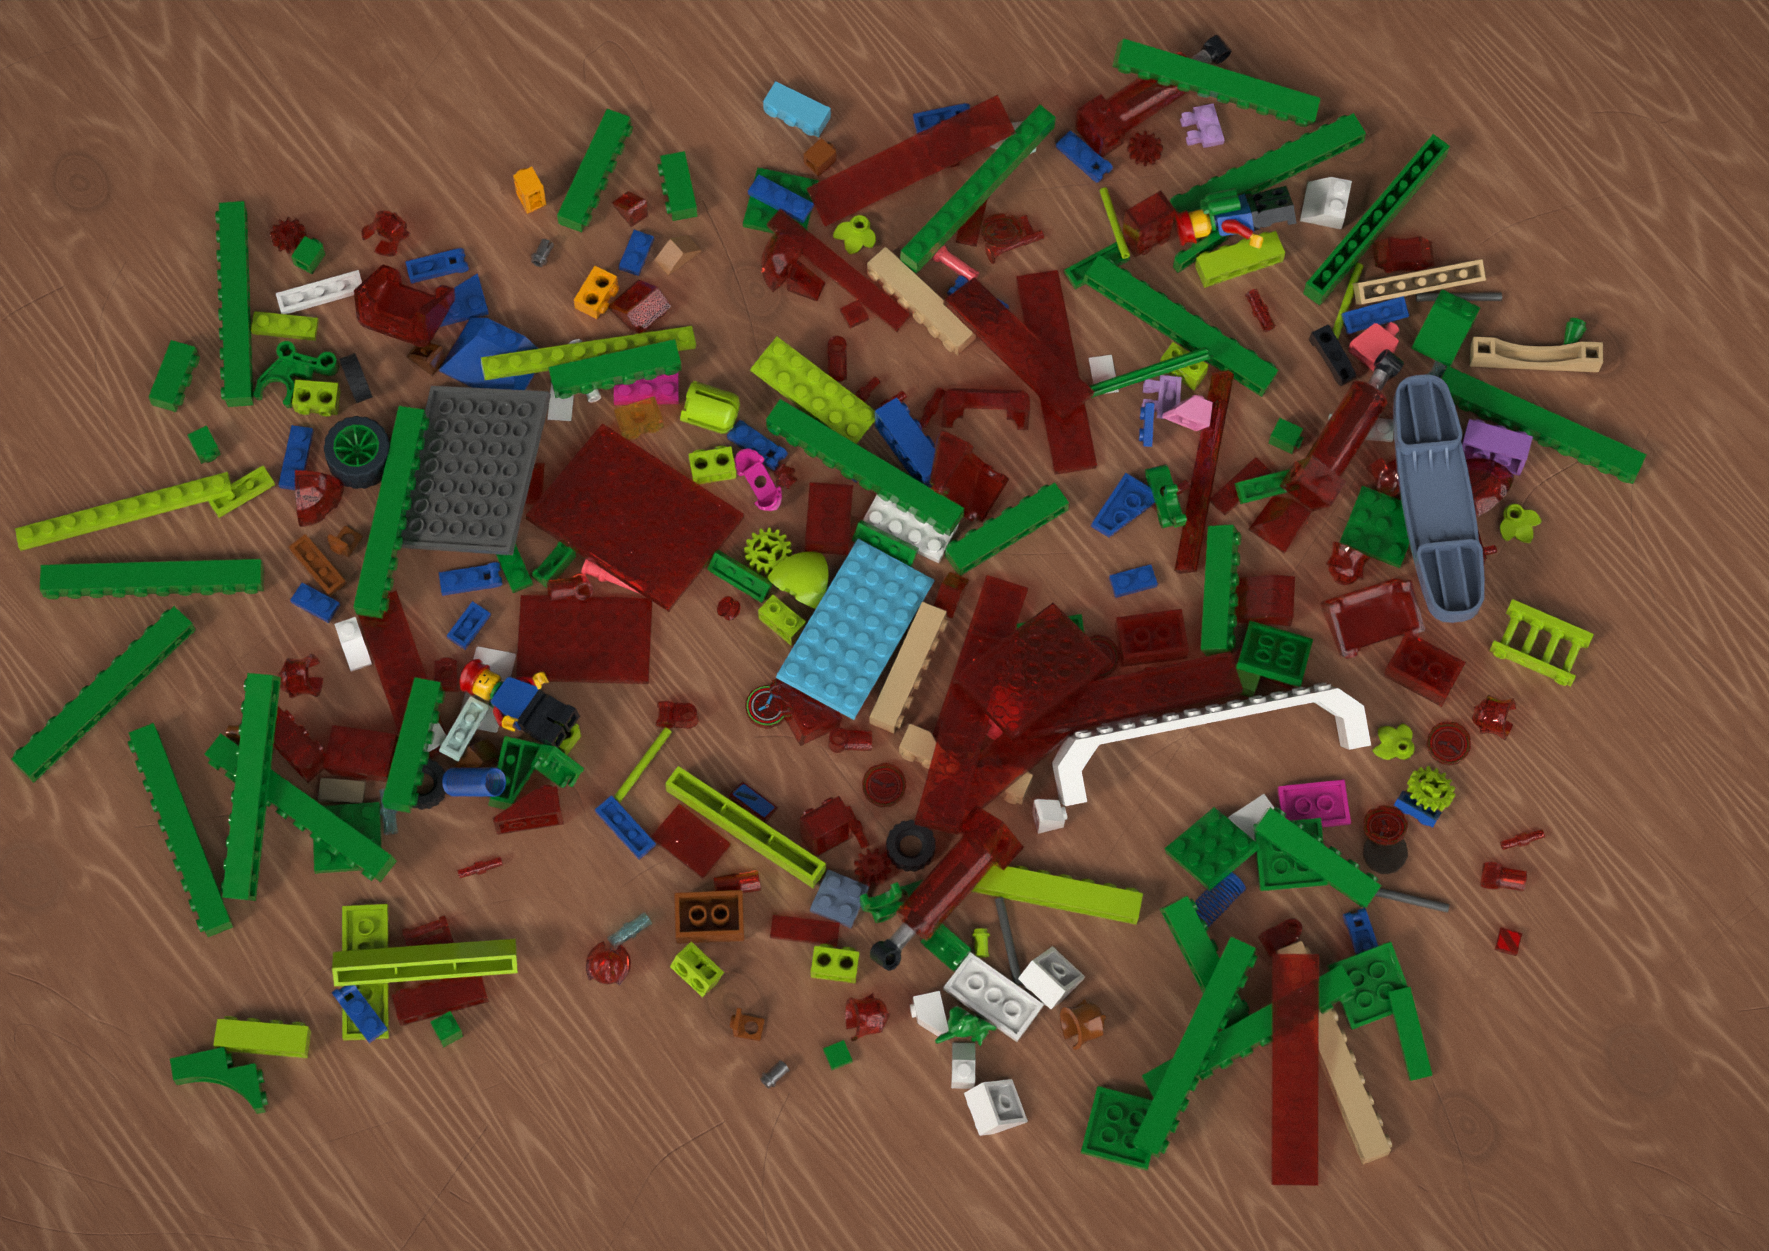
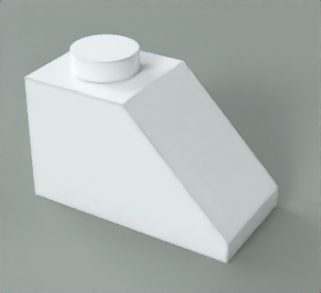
M356 617L336 623L335 627L350 671L372 665Z
M1034 800L1032 815L1038 834L1064 828L1067 813L1065 807L1060 806L1059 800Z
M940 991L913 996V1004H909L912 1018L916 1017L917 1023L937 1036L948 1032Z
M952 1043L951 1088L972 1089L975 1086V1043Z

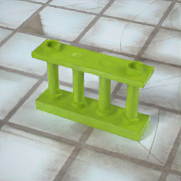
M1512 599L1506 611V614L1510 615L1511 619L1500 643L1494 640L1489 651L1497 658H1506L1554 679L1559 685L1571 687L1576 675L1571 674L1570 671L1580 648H1588L1594 634ZM1524 621L1530 624L1531 629L1520 652L1509 647V643L1518 623ZM1539 630H1544L1551 634V639L1542 659L1539 660L1529 656V653ZM1565 639L1570 641L1572 646L1562 669H1559L1549 663L1559 640Z

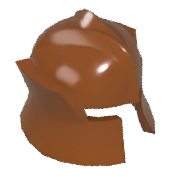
M1084 999L1076 1007L1062 1008L1060 1023L1064 1039L1078 1035V1042L1073 1046V1050L1079 1049L1089 1040L1103 1036L1106 1015L1102 1014L1098 1006L1093 1003H1087Z

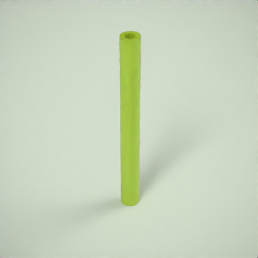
M1106 187L1101 188L1099 192L1123 259H1127L1130 257V253L1108 189Z
M1361 263L1355 264L1332 330L1337 339H1339L1344 324L1341 314L1349 310L1354 296L1353 283L1359 281L1364 267Z
M666 727L662 730L614 795V799L620 803L671 735V730Z

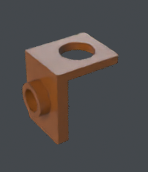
M347 526L342 528L337 537L331 534L327 537L330 549L336 554H343L348 558L363 538L361 534ZM344 535H352L354 542L351 545L343 542L342 537Z
M737 1008L736 1015H732L730 1021L733 1036L761 1041L765 1019L742 1015V1008ZM747 1023H756L758 1031L755 1034H748L745 1031Z

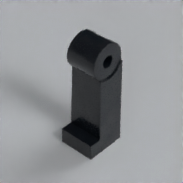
M1328 324L1311 332L1309 337L1310 343L1313 347H1316L1338 385L1343 386L1355 380L1356 373L1330 325Z

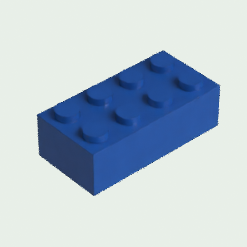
M896 397L875 410V428L910 476L932 489L945 481L947 460L941 452L938 453L935 450L934 442L930 436H925L921 431L922 426L917 419L913 420L909 415L910 411L904 402L901 403Z

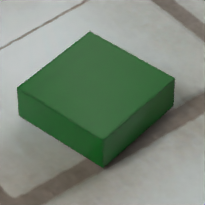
M844 1040L823 1048L831 1071L853 1062Z

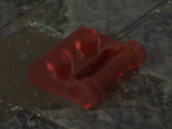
M445 915L439 917V920L412 929H402L407 946L454 943ZM440 928L443 929V933L416 942L412 940L414 937Z

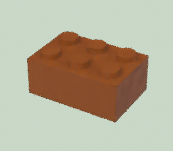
M742 890L674 893L675 936L677 944L744 941Z

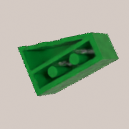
M504 736L497 768L501 769L504 773L506 786L502 794L490 797L488 806L511 810L536 770L530 765L541 744Z

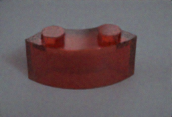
M1421 236L1407 239L1388 237L1373 243L1375 267L1384 269L1386 273L1419 271L1435 265L1432 242Z

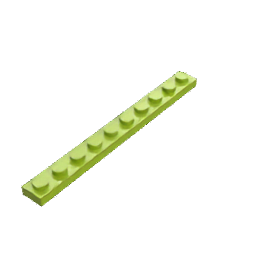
M692 326L481 357V366L484 380L549 371L548 367L673 339L676 340L678 351L696 349V341Z
M224 472L15 528L18 547L20 551L232 495L233 490L229 474Z

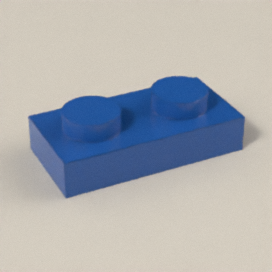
M634 230L620 261L619 270L639 276L654 242V236Z
M1145 402L1144 407H1140V420H1144L1143 428H1139V441H1143V446L1152 447L1154 403Z
M1151 564L1109 575L1115 598L1152 589L1158 585Z
M304 583L300 584L290 600L292 604L327 623L331 621L340 607L338 601Z
M472 601L447 634V639L466 650L490 618V612Z
M1403 790L1394 806L1402 813L1409 814L1418 819L1421 824L1433 828L1442 812L1439 810L1433 812L1431 807L1424 810L1423 804L1417 806V799H1411V794Z

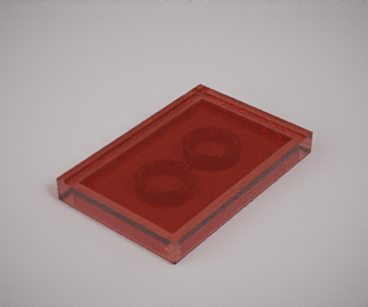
M680 803L651 836L655 843L702 879L705 878L731 847L730 842Z

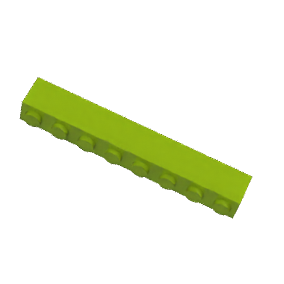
M678 766L666 781L665 786L668 793L811 888L815 887L825 873L826 863Z
M979 857L966 858L965 866L969 871L961 879L960 890L1137 925L1143 893H1139V890L1135 888H1126L1124 890L1110 883L1099 885L1094 884V881L1090 879H1081L1079 881L1065 874L1054 876L1045 870L1034 872L1029 871L1024 866L1009 867L1000 861H993V863L984 862V859Z
M516 939L333 952L332 972L334 987L518 973Z

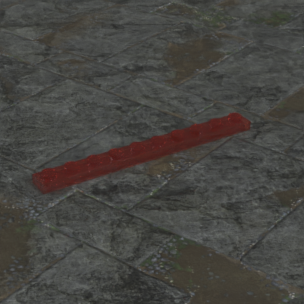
M1231 371L1212 373L1207 397L1208 401L1213 402L1210 426L1201 429L1185 512L1187 521L1182 527L1174 569L1179 574L1197 572L1234 374Z

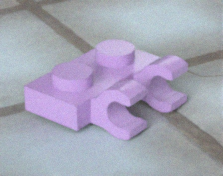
M1214 104L1193 107L1192 112L1181 114L1180 122L1182 127L1196 124L1198 131L1192 130L1187 132L1188 137L1185 139L1188 146L1202 143L1203 148L1224 144L1225 140Z
M1160 375L1159 381L1145 380L1143 393L1158 392V401L1143 399L1142 407H1144L1145 402H1153L1154 412H1157L1156 418L1164 419L1162 418L1163 413L1180 403L1182 377Z

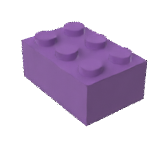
M1469 419L1461 443L1467 462L1520 476L1526 463L1533 437L1523 431L1514 432L1507 430L1501 425L1492 426L1479 419Z

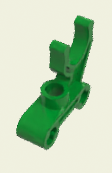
M283 341L276 348L279 358L257 379L253 396L258 401L262 400L265 387L270 383L280 382L287 388V395L283 400V404L286 408H291L295 385L292 380L293 376L305 380H312L313 373L334 376L340 369L339 362L331 352H323L318 358L299 354L292 342ZM286 351H291L290 355L284 356Z
M1164 464L1145 469L1146 480L1153 494L1161 528L1184 526L1187 518L1185 514H1182L1176 494L1178 488L1176 484H1173L1168 465ZM1161 490H1163L1164 497L1160 494Z
M922 879L905 886H899V883L896 882L890 885V890L878 896L869 898L867 893L859 896V902L864 912L872 914L875 923H882L891 919L894 915L916 907L920 908L933 891L928 879ZM901 894L907 896L908 899L905 902L898 901L902 898Z

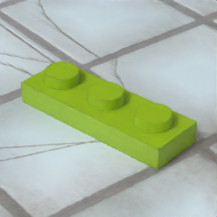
M254 311L251 333L316 341L319 320L314 317Z
M261 466L232 483V495L209 500L208 503L218 518L275 486V483L265 467Z

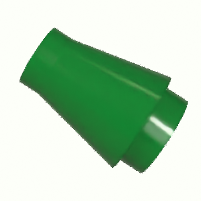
M1570 318L1569 322H1566L1563 345L1580 341L1587 330L1585 321L1578 318Z

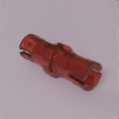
M1257 289L1247 292L1248 294H1245V297L1251 305L1253 316L1259 321L1263 332L1273 330L1276 325L1268 312L1267 304H1264Z

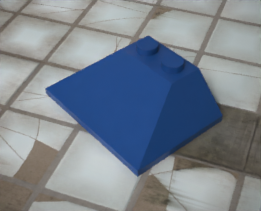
M471 317L441 365L439 372L472 388L526 390L535 373L484 380L481 357L539 348L525 336L489 318Z

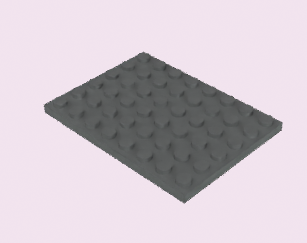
M431 386L425 408L426 416L429 418V427L427 431L424 430L425 445L424 449L420 450L419 453L421 460L420 468L415 471L414 475L416 477V486L414 490H411V508L406 511L405 515L407 517V526L401 533L403 539L402 548L513 555L551 394L548 391Z

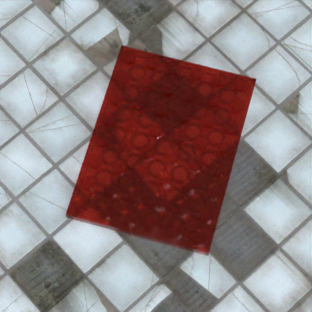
M602 423L526 514V520L670 612L710 562L714 553L722 547L741 523L745 514Z

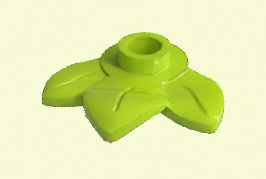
M863 215L853 217L850 222L840 223L833 234V238L845 240L844 245L848 254L859 252L863 245L873 248L876 241L875 233L870 229V222ZM861 224L863 228H856V225Z
M1510 504L1504 509V520L1500 524V533L1505 541H1509L1515 536L1521 542L1531 543L1533 539L1532 526H1537L1542 521L1535 511L1524 510L1518 504ZM1510 513H1516L1518 517L1513 518Z
M1402 723L1397 729L1390 726L1378 728L1381 744L1373 749V753L1376 756L1385 760L1395 757L1406 760L1413 755L1415 747L1411 741L1413 733L1409 726ZM1401 746H1407L1404 750L1399 749Z

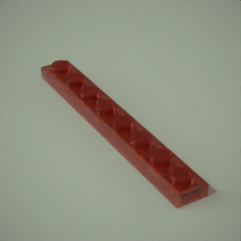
M782 209L767 223V227L896 332L911 317L910 313Z

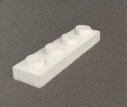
M359 270L278 292L276 297L281 314H289L364 293L365 290Z

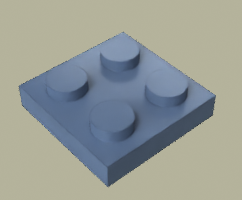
M827 870L811 905L810 912L851 929L861 908L859 896L866 894L869 886Z

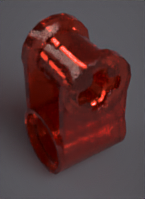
M670 701L657 702V708H659L658 720L655 721L657 727L691 729L698 724L699 716L693 704ZM690 712L694 714L690 719L682 718L685 713Z
M1295 918L1287 919L1261 933L1258 939L1268 955L1273 956L1277 950L1287 947L1299 939L1302 932V924ZM1288 926L1291 929H1296L1294 934L1292 932H1287Z

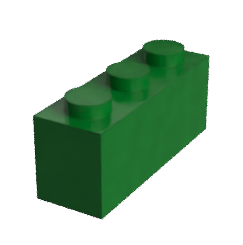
M685 151L661 155V164H657L659 177L663 176L664 178L661 187L663 195L668 197V201L665 202L667 214H671L672 221L698 217Z
M173 340L170 341L148 396L152 406L177 412L178 407L182 406L185 398L184 391L186 387L190 386L192 381L191 373L193 368H197L200 360L196 347Z

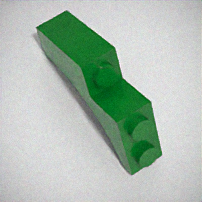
M224 1047L170 1058L173 1081L177 1086L194 1082L219 1084L242 1095L253 1107L256 1114L266 1112L265 1105H268V1097L266 1091L262 1092L261 1083L265 1082L263 1070L258 1069L255 1063L230 1068L234 1066L232 1054L228 1053Z

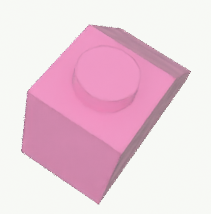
M1193 395L1191 398L1183 400L1163 413L1162 418L1197 432L1210 426L1213 402L1205 400L1203 396Z

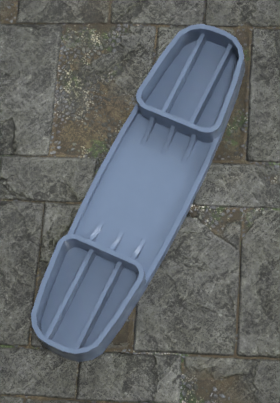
M1415 375L1407 377L1400 382L1395 392L1393 404L1395 454L1405 524L1415 568L1429 612L1442 622H1463L1476 616L1482 606L1485 577L1483 548L1479 543L1473 494L1461 443L1462 429L1447 384L1441 378L1434 375Z

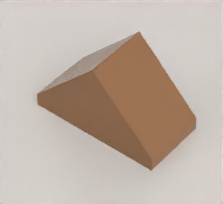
M688 235L670 238L656 257L655 262L669 276L699 254L701 249Z

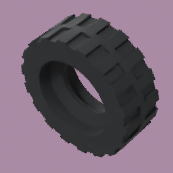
M356 353L340 358L341 366L356 403L372 398L373 396Z
M428 759L427 765H423L422 772L433 778L434 786L426 794L418 793L417 805L412 806V808H419V810L431 809L433 806L439 805V802L443 801L445 794H447L444 791L442 782L445 774L444 769L438 765V762Z
M904 820L900 824H896L890 830L886 840L887 856L890 858V862L896 865V868L903 869L906 872H916L919 869H924L926 865L931 863V859L935 855L936 841L932 830L930 831L929 827L920 821ZM913 835L920 839L922 849L917 855L907 856L902 853L900 842L904 837Z

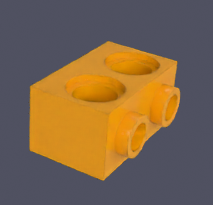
M533 167L522 168L513 175L515 190L527 214L546 206L544 187Z
M594 266L574 298L575 309L598 319L600 314L606 312L611 296L615 297L619 290L617 276ZM603 282L608 284L605 287L598 286L600 283ZM590 300H597V301H598V302L595 303V304H589V303H588Z

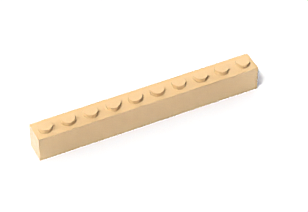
M1302 941L1276 951L1275 958L1290 993L1320 977L1317 967L1313 968L1310 961L1312 959L1311 952L1308 946L1304 947ZM1333 1008L1325 1014L1319 1012L1313 1015L1314 1019L1305 1024L1304 1027L1362 1164L1389 1155L1390 1148L1392 1147L1391 1140L1387 1134L1384 1135L1381 1128L1383 1122L1379 1113L1375 1114L1372 1095L1370 1092L1366 1093L1363 1086L1365 1084L1364 1076L1355 1067V1055L1346 1046L1347 1037L1344 1030H1340L1338 1027V1016L1335 1009Z

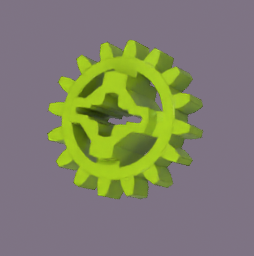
M768 527L767 532H764L761 528L759 529V535L754 532L752 533L753 540H746V544L749 547H744V552L747 554L745 560L751 561V569L755 566L757 567L758 574L765 570V575H768L769 571L792 555V550L789 549L791 542H785L787 536L784 534L780 537L778 529L775 533H772L770 527ZM782 553V556L776 561L777 556Z
M1427 766L1425 770L1419 767L1417 771L1412 773L1407 781L1409 785L1407 791L1412 793L1411 799H1417V806L1420 804L1424 805V810L1431 807L1433 812L1437 808L1443 811L1453 801L1455 787L1450 786L1452 780L1445 778V772L1439 774L1438 768L1431 771L1430 766Z

